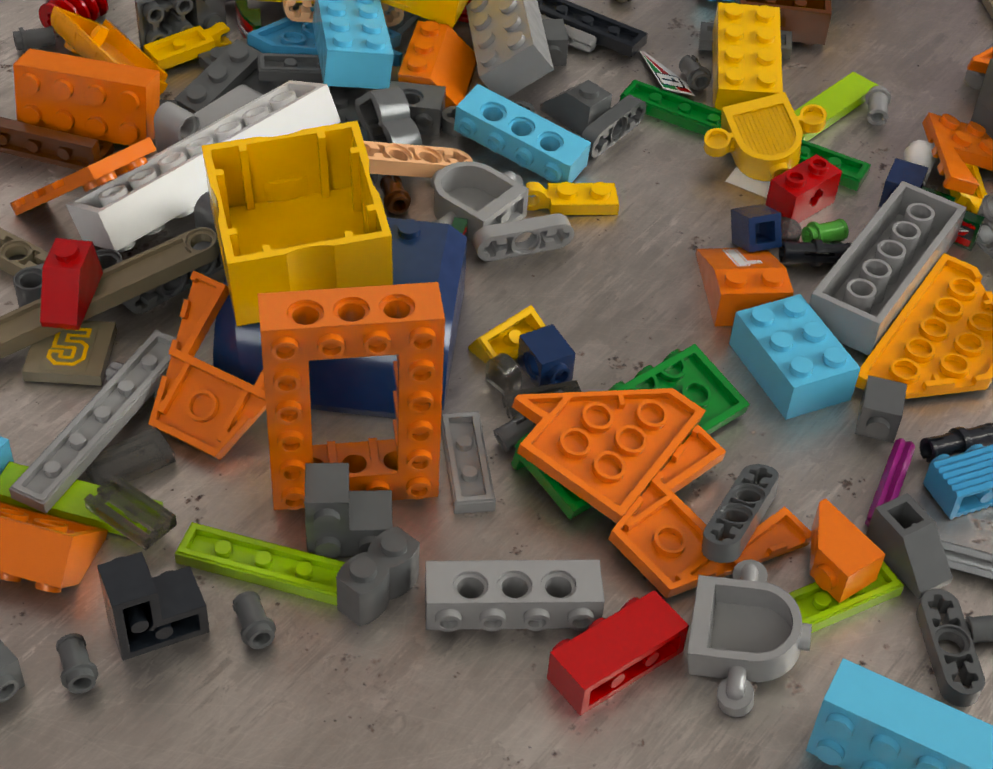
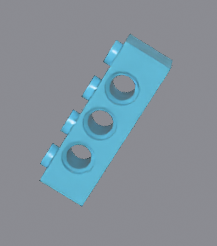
M479 84L456 106L455 131L510 159L519 166L544 177L549 182L572 183L587 166L591 142Z

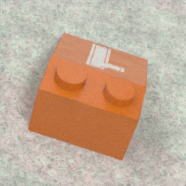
M742 248L696 249L695 254L714 327L733 326L737 311L791 297L794 294L786 267L768 250L748 252Z

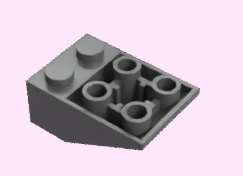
M135 0L140 49L143 52V45L199 25L204 30L218 22H224L227 25L225 0Z

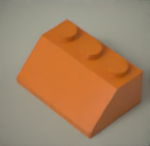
M430 20L417 21L398 72V82L445 86V108L457 106L468 93L477 65L475 52L449 25L439 24Z
M0 501V579L20 582L24 578L36 582L35 588L38 590L60 593L62 588L77 585L81 582L106 540L108 530Z

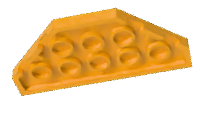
M943 253L860 367L855 387L864 390L868 375L907 384L905 399L988 389L993 381L992 291H986L981 283L983 276L978 268Z

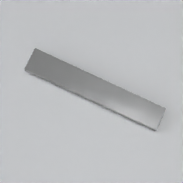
M155 330L9 488L11 498L46 514L159 388L162 375L166 376L171 355L168 353L172 339L176 340V338Z

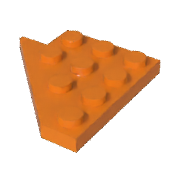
M674 388L518 394L512 404V408L536 424L534 429L520 443L517 453L616 524L636 499L643 494L652 479L662 470L673 453L685 441L706 412V410Z

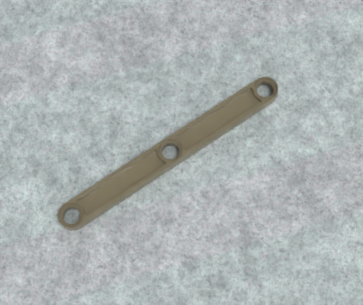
M198 227L104 269L83 321L215 260L220 254L216 232L207 227ZM199 242H211V245L206 249H193L194 245ZM41 298L0 316V359L65 330L41 326Z

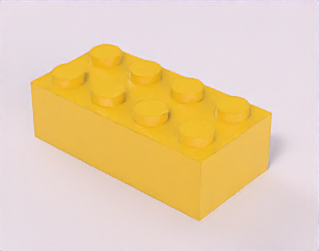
M718 2L712 30L713 108L722 111V107L782 93L780 7Z

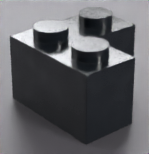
M142 552L126 557H118L112 561L97 565L108 622L123 661L210 632L206 603L190 566L175 571H166L159 576L152 577Z

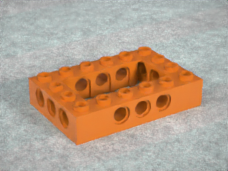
M428 282L258 293L274 510L305 508L306 463H349V491L392 490V501L438 497L445 315L439 283ZM396 355L397 361H393L397 390L393 391L396 419H393L395 439L377 440L376 438H368V441L335 443V441H327V444L312 445L309 361Z

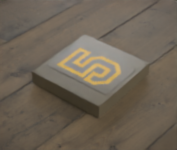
M84 320L79 330L65 329L30 345L22 369L23 380L102 386L117 334L116 322Z

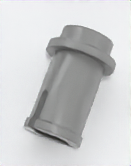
M874 86L866 93L865 100L868 105V122L878 126L887 122L888 104L891 101V94L883 86Z

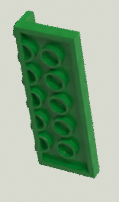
M696 344L683 351H680V349L672 351L662 363L655 367L648 365L640 370L634 379L627 383L620 381L608 390L674 388L706 410L697 425L702 427L709 435L746 413L750 406L748 401ZM528 434L516 443V451L511 462L512 467L515 470H519L526 466L569 520L592 507L517 453L520 443Z

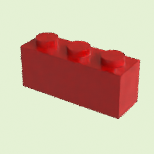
M655 590L640 599L634 597L626 602L620 611L606 619L602 617L595 620L583 633L573 639L566 638L556 644L550 652L547 679L581 716L682 653L689 625Z

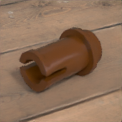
M385 175L380 180V188L385 196L383 199L384 206L387 211L393 214H403L410 206L411 197L404 190L399 176L394 175L395 182H393L391 175Z

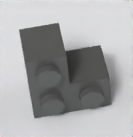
M349 463L305 464L304 506L307 552L332 559L336 557H353L367 552L371 542L380 533L393 528L392 490L349 491Z

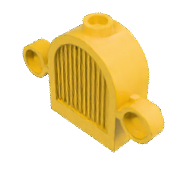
M786 92L722 107L721 128H713L705 133L703 148L712 157H722L731 152L736 166L743 174L755 180L771 181L776 176L798 165L803 134L822 131L826 125L827 113L823 107L810 104L803 107L800 115L796 116Z

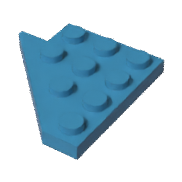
M314 6L310 7L311 11L314 12ZM286 17L248 33L247 45L262 53L318 55L313 24L310 22H295ZM387 27L394 53L392 66H400L403 54L394 48L400 46L402 34Z

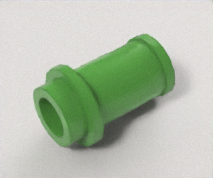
M843 219L821 224L813 221L802 229L801 237L803 242H811L812 239H821L823 243L844 241L848 238L849 229Z

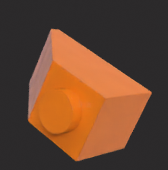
M825 498L819 502L811 528L810 575L822 590L827 591L838 603H841L876 581L886 554Z

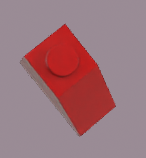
M55 238L42 269L40 323L42 327L70 330L80 329L103 275L93 241Z

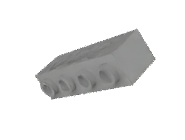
M600 560L426 561L425 564L426 630H441L445 632L462 629H484L487 631L529 629L540 631L544 629L572 628L574 630H586L595 620L602 618L605 600Z

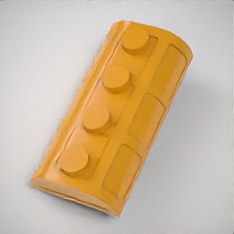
M54 6L50 16L51 25L54 31L66 41L64 44L65 48L83 58L159 70L160 95L168 86L165 82L168 74L113 23L105 19L103 24Z

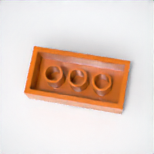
M31 48L13 64L17 121L128 146L148 137L152 141L155 139L154 115L160 106L159 70Z

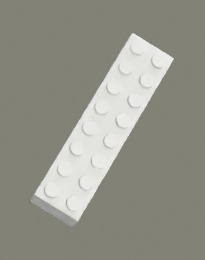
M289 80L147 159L148 163L117 176V178L95 187L66 203L65 205L83 241H93L95 246L124 252L134 247L135 241L144 235H153L162 231L165 228V223L170 220L191 214L200 196L208 192L202 145L252 137L282 136L302 129L340 123L341 120L328 85Z

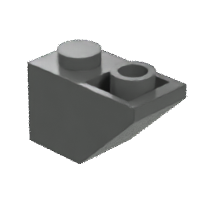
M908 493L876 507L866 536L886 554L883 561L911 592L920 599L928 590L940 589L950 584L953 576L936 522Z

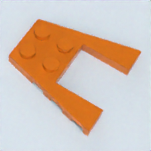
M928 112L922 124L928 142H934L935 144L932 154L933 157L940 159L937 169L939 175L946 176L942 183L944 188L973 195L980 184L965 163L993 171V139L986 133V129L976 122L970 121L967 124L949 114L940 116Z
M148 137L11 202L10 205L17 216L82 186L84 192H87L117 178V176L148 163L145 156L157 149L151 138Z
M193 270L190 277L192 286L188 300L184 299L179 315L182 320L176 340L172 339L168 353L171 355L167 373L166 376L162 375L148 424L199 451L221 460L266 410L264 374L262 370L257 381L252 385L194 357L227 299L229 289L227 285Z
M699 425L694 427L691 435L677 448L662 471H659L652 479L650 486L642 496H639L612 529L608 538L666 599L696 588L698 575L725 577L731 575L734 567L741 561L756 560L762 563L805 547L811 542V531L784 506L758 525L737 560L730 563H719L703 556V532L707 525L675 493L721 462L726 450Z

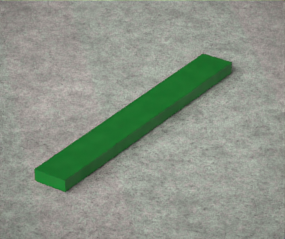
M633 80L620 95L619 102L626 96L633 95L646 102L645 114L701 135H705L710 129L721 128V110L637 80ZM802 140L798 164L817 154L842 170L839 185L858 191L869 174L871 164Z

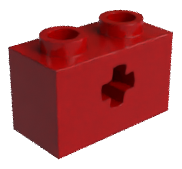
M816 154L771 179L765 205L781 212V224L790 229L835 202L842 170Z

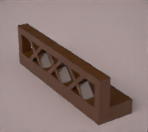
M0 117V152L81 170L112 155L115 151L114 144L111 142Z

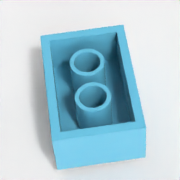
M801 294L735 313L729 345L785 420L851 400L860 367Z

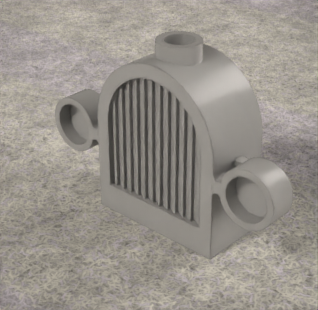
M466 161L453 163L436 171L431 179V187L434 188V215L437 220L432 222L451 225L454 217L468 219L467 240L472 242L473 235L482 227L521 220L527 216L529 188L523 186L522 177L513 171L501 173L488 165Z
M756 560L739 562L733 569V578L698 575L687 652L689 675L723 678L724 680L721 681L717 689L718 706L723 713L731 717H742L753 708L754 690L750 682H766L781 677L795 665L801 650L810 651L812 624L802 623V615L796 601L782 588L768 583V573L765 566Z

